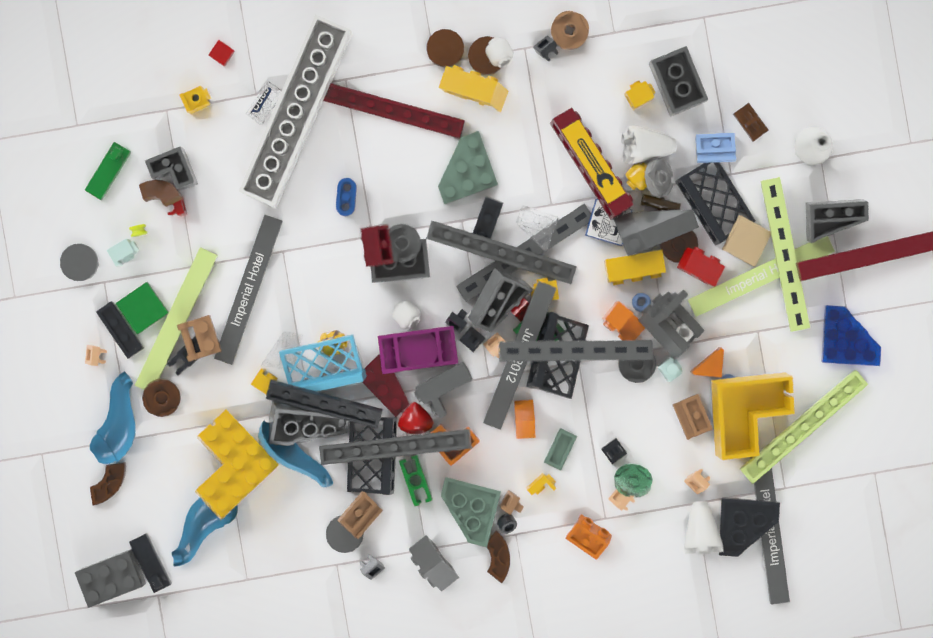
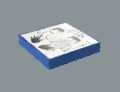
M595 199L585 236L622 246L623 243L614 219H609L599 200ZM628 209L627 211H625L624 213L620 214L619 216H622V215H625V214H627V213H630V212H632L633 209Z

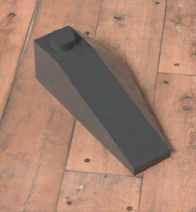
M693 209L630 212L614 218L628 256L699 228Z
M272 401L269 416V444L290 446L296 442H309L315 438H328L347 434L350 421Z

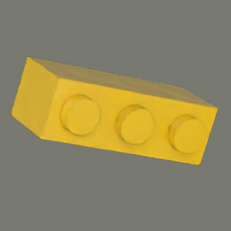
M662 250L604 260L607 282H612L613 286L624 284L626 279L637 282L642 281L643 276L650 275V278L654 279L662 277L661 273H666Z

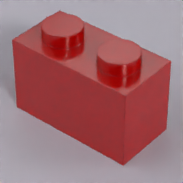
M694 247V249L686 248L677 269L707 285L715 287L726 266L720 264L721 260L717 257L704 255L705 251L698 247Z

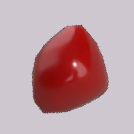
M413 402L407 407L398 422V427L401 431L412 435L425 433L432 429L434 425L431 415L417 402Z

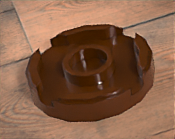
M440 29L429 37L426 52L429 59L435 65L444 68L446 66L452 67L462 59L464 43L457 32L450 29Z
M480 37L469 48V64L473 70L480 74L491 75L501 70L498 66L491 64L485 52L489 41L494 39V37Z
M692 230L661 243L660 248L667 260L679 263L686 248L694 249V247H698V238Z
M161 378L147 384L143 390L142 401L147 412L157 417H165L177 410L181 396L175 383Z

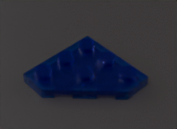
M825 305L821 363L880 366L881 346L869 335V332L861 323L854 318L846 306Z

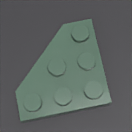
M479 131L461 137L438 185L444 205L498 186Z
M445 477L441 497L467 542L487 548L501 491Z

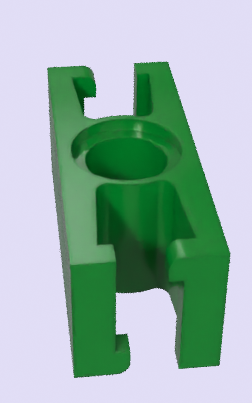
M418 454L411 456V459H415L417 471H412L411 473L406 468V459L399 460L414 507L422 503L421 499L417 500L415 490L421 487L424 488L427 495L425 502L433 501ZM413 475L420 476L421 483L419 485L412 484L411 477Z

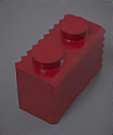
M388 224L360 228L364 251L363 258L366 267L394 262Z

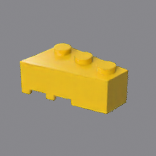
M453 65V68L445 67L438 87L445 93L478 102L482 106H491L499 112L502 111L509 92L498 82L499 79L492 76L484 78L481 77L480 73L472 70L468 73L464 71V68Z

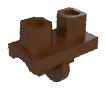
M749 102L733 113V116L752 142L769 131Z

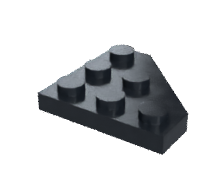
M722 497L720 537L723 543V552H719V556L739 557L748 547L779 522L780 501Z

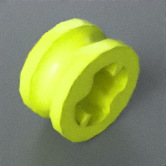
M146 224L129 227V230L132 231L130 236L137 237L148 234V231L145 230Z

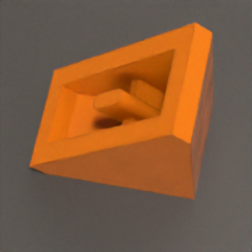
M718 347L695 366L690 373L700 376L722 377L723 348Z
M533 399L514 401L516 439L536 438Z

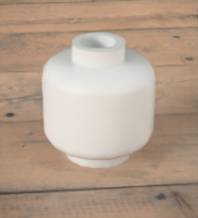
M494 38L490 40L485 51L491 64L499 68L509 65L514 56V52L506 39Z
M408 300L404 302L399 301L394 305L393 308L395 310L392 313V317L401 328L412 329L420 322L421 313L413 302Z

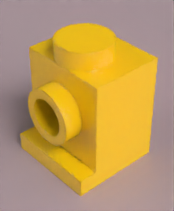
M202 86L179 94L189 114L211 105L209 101L212 99L208 89H204ZM198 95L199 100L193 101V96Z
M261 368L251 382V385L267 395L270 380L277 381L278 378L269 372L265 374L266 369Z

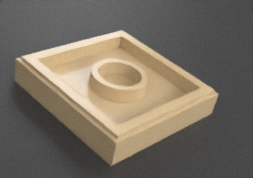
M739 215L722 250L755 267L771 233L767 229Z

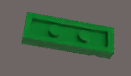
M113 142L84 191L102 201L130 156L131 151Z

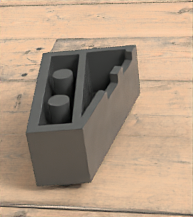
M494 268L468 319L474 326L491 333L508 316L507 313L514 306L517 307L521 303L520 300L534 289L527 282Z

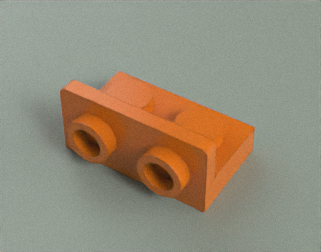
M581 514L565 539L597 560L608 547L612 535L607 529L595 524L591 518Z

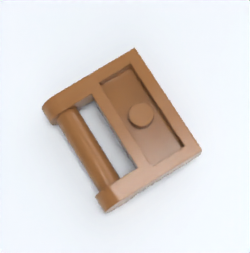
M211 315L177 325L178 331H181L188 353V362L222 352ZM190 327L194 329L201 351L199 353H195L188 331Z

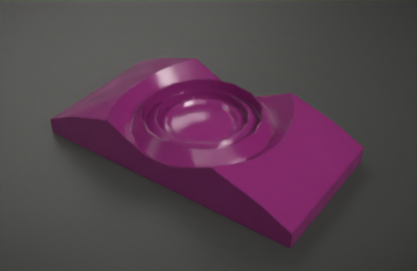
M454 326L377 336L382 374L459 364Z

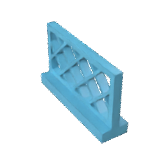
M353 334L279 351L286 379L290 385L313 391H322L363 382L366 378V372L362 367ZM350 340L352 349L349 353L339 348L342 342ZM329 345L335 349L331 357L321 352L323 346ZM310 349L317 353L312 361L303 356L305 350ZM336 351L347 356L343 364L333 359ZM292 353L298 357L294 365L287 361L286 354ZM318 355L328 360L324 368L314 363ZM348 358L356 362V369H349L344 366ZM300 359L310 364L306 372L296 367ZM330 362L340 367L337 373H331L326 370ZM311 366L322 371L319 377H313L308 374ZM293 370L303 375L301 381L293 382L291 377Z

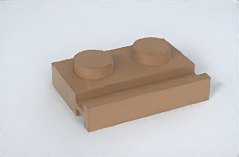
M699 394L672 404L687 440L713 430Z
M362 491L337 521L356 539H359L383 510Z

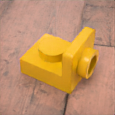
M542 473L526 489L531 495L535 493L538 495L545 489L544 484L547 483L555 491L557 489L554 485L556 481L550 474L546 476Z

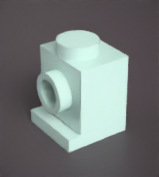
M127 238L107 249L116 267L123 266L122 261L126 263L134 259L133 255L139 251L136 242Z
M671 356L657 365V368L667 382H671L682 375V366L677 359L674 360Z

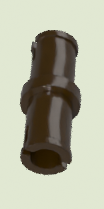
M645 193L640 203L642 206L655 208L657 211L680 210L681 203Z

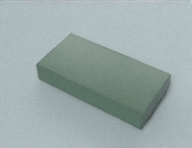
M560 428L544 463L561 471L577 436Z

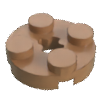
M564 11L555 17L551 25V37L563 50L577 49L588 38L589 24L580 13ZM569 25L571 28H575L573 35L565 33L567 30L566 26Z

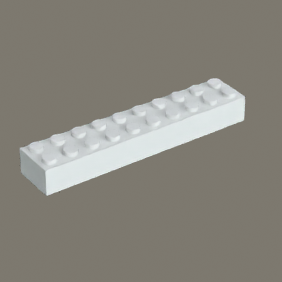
M315 14L238 192L277 208L352 36L351 29Z

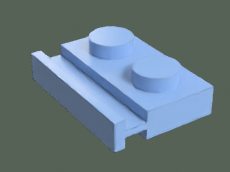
M735 133L696 134L697 163L736 161Z

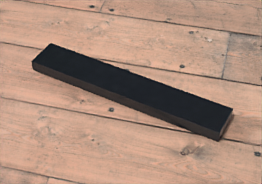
M270 380L265 398L378 428L383 409L275 380Z

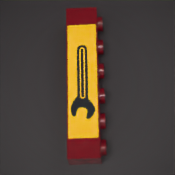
M571 107L554 117L549 124L599 200L609 219L612 220L634 205L632 203L633 198L628 192H625L621 179L615 176L612 171L611 163L607 159L605 160L601 154V147L594 143L590 130L582 124L580 114Z

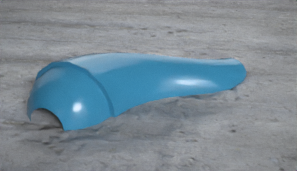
M126 371L119 374L112 383L107 418L90 442L89 450L96 457L97 461L102 464L119 462L132 447L136 436V424L130 400V389L133 381Z
M265 420L262 421L258 439L268 455L281 465L310 477L323 488L333 485L332 478L327 470L307 455L297 443L290 446L269 444V423L265 422Z
M198 498L191 505L186 515L178 548L171 552L173 567L190 562L203 540L210 533L224 527L235 519L238 513V506L234 507L220 520ZM188 544L190 547L189 552H187V550L185 549L188 546Z

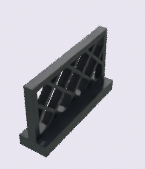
M720 162L714 163L717 168L716 175L706 173L707 167L711 163H703L675 181L715 246L727 240L730 234L725 235L722 230L723 222L732 224L733 228L739 212L744 213L750 221H756ZM694 173L702 175L701 184H694L690 176ZM705 176L715 178L713 188L704 186ZM718 180L726 182V192L716 189ZM703 189L712 191L710 201L704 200L701 196ZM715 193L725 195L723 204L714 202ZM728 196L735 197L737 200L736 208L726 206ZM713 206L722 208L721 217H716L712 214ZM726 209L735 211L733 221L724 219Z
M547 312L537 341H554L557 338L559 341H563L561 336L567 332L573 341H586L589 325L559 316L554 312ZM558 320L562 321L566 327V330L559 333L556 327ZM576 326L582 328L581 336L578 338L575 337L572 331ZM532 361L526 387L572 399L581 361H565L563 363L556 361L558 366L552 370L548 366V361ZM570 362L573 370L571 374L567 375L563 366ZM560 369L564 378L557 382L552 373ZM549 375L553 385L547 388L542 385L544 378ZM564 381L569 386L567 393H563L559 387V384Z
M381 417L380 421H383V430L379 433L370 426H366L359 433L355 428V422L350 421L349 442H354L358 437L362 441H366L362 434L368 428L375 435L372 440L382 439L380 437L382 433L383 439L397 437V417ZM396 457L379 459L382 465L377 472L370 465L374 459L368 462L363 460L365 465L359 470L353 466V462H348L347 492L361 493L363 491L365 493L383 495L394 494ZM365 467H368L374 474L367 481L360 474ZM356 476L364 482L360 488H352V480ZM374 477H377L381 482V489H373L369 482Z

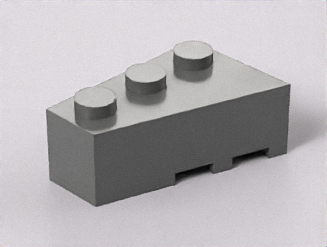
M864 199L805 203L806 240L810 243L869 221V204Z

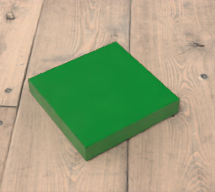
M145 282L115 303L137 335L169 313L149 282Z

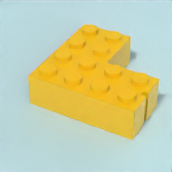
M788 373L711 380L715 456L721 460L759 456L757 418L795 414L794 397L784 393V391L790 394L794 393L793 376Z
M227 409L213 420L212 424L214 426L210 423L197 435V439L222 466L195 490V493L220 520L279 466Z

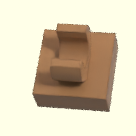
M510 490L507 491L499 505L502 510L510 515L513 510L521 513L524 508L519 503L521 498Z

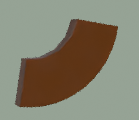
M149 180L139 184L141 196L145 202L160 200L165 207H168L182 199L181 193L167 181Z
M126 462L105 466V474L102 480L90 487L92 506L109 500L118 492L125 479Z
M495 530L489 537L487 545L491 556V563L487 572L502 584L509 571L510 552L504 537L499 531Z

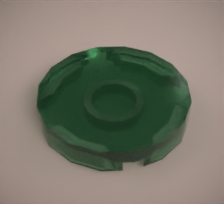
M626 464L619 467L615 472V488L624 496L642 497L651 490L652 475L645 467L637 464Z

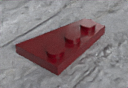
M379 354L364 368L366 378L362 383L397 417L410 403L395 372L382 374Z

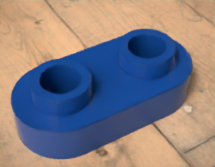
M343 178L337 185L336 210L342 216L352 215L356 207L357 185L351 178ZM349 184L351 186L350 191H345L344 186ZM345 203L349 204V209L346 211L342 208Z

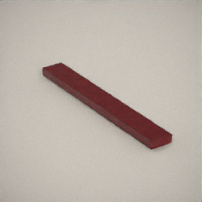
M330 83L323 99L324 102L458 139L461 138L465 124L463 119Z
M933 231L797 262L796 267L799 280L805 281L933 251Z

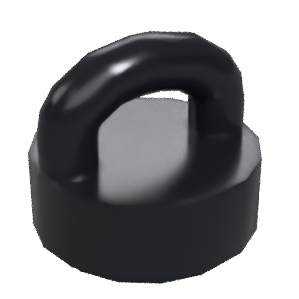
M508 513L500 516L497 521V526L503 534L513 532L518 524L513 515Z

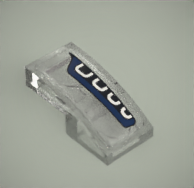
M268 81L254 99L245 115L259 125H262L271 110L275 108L282 90Z

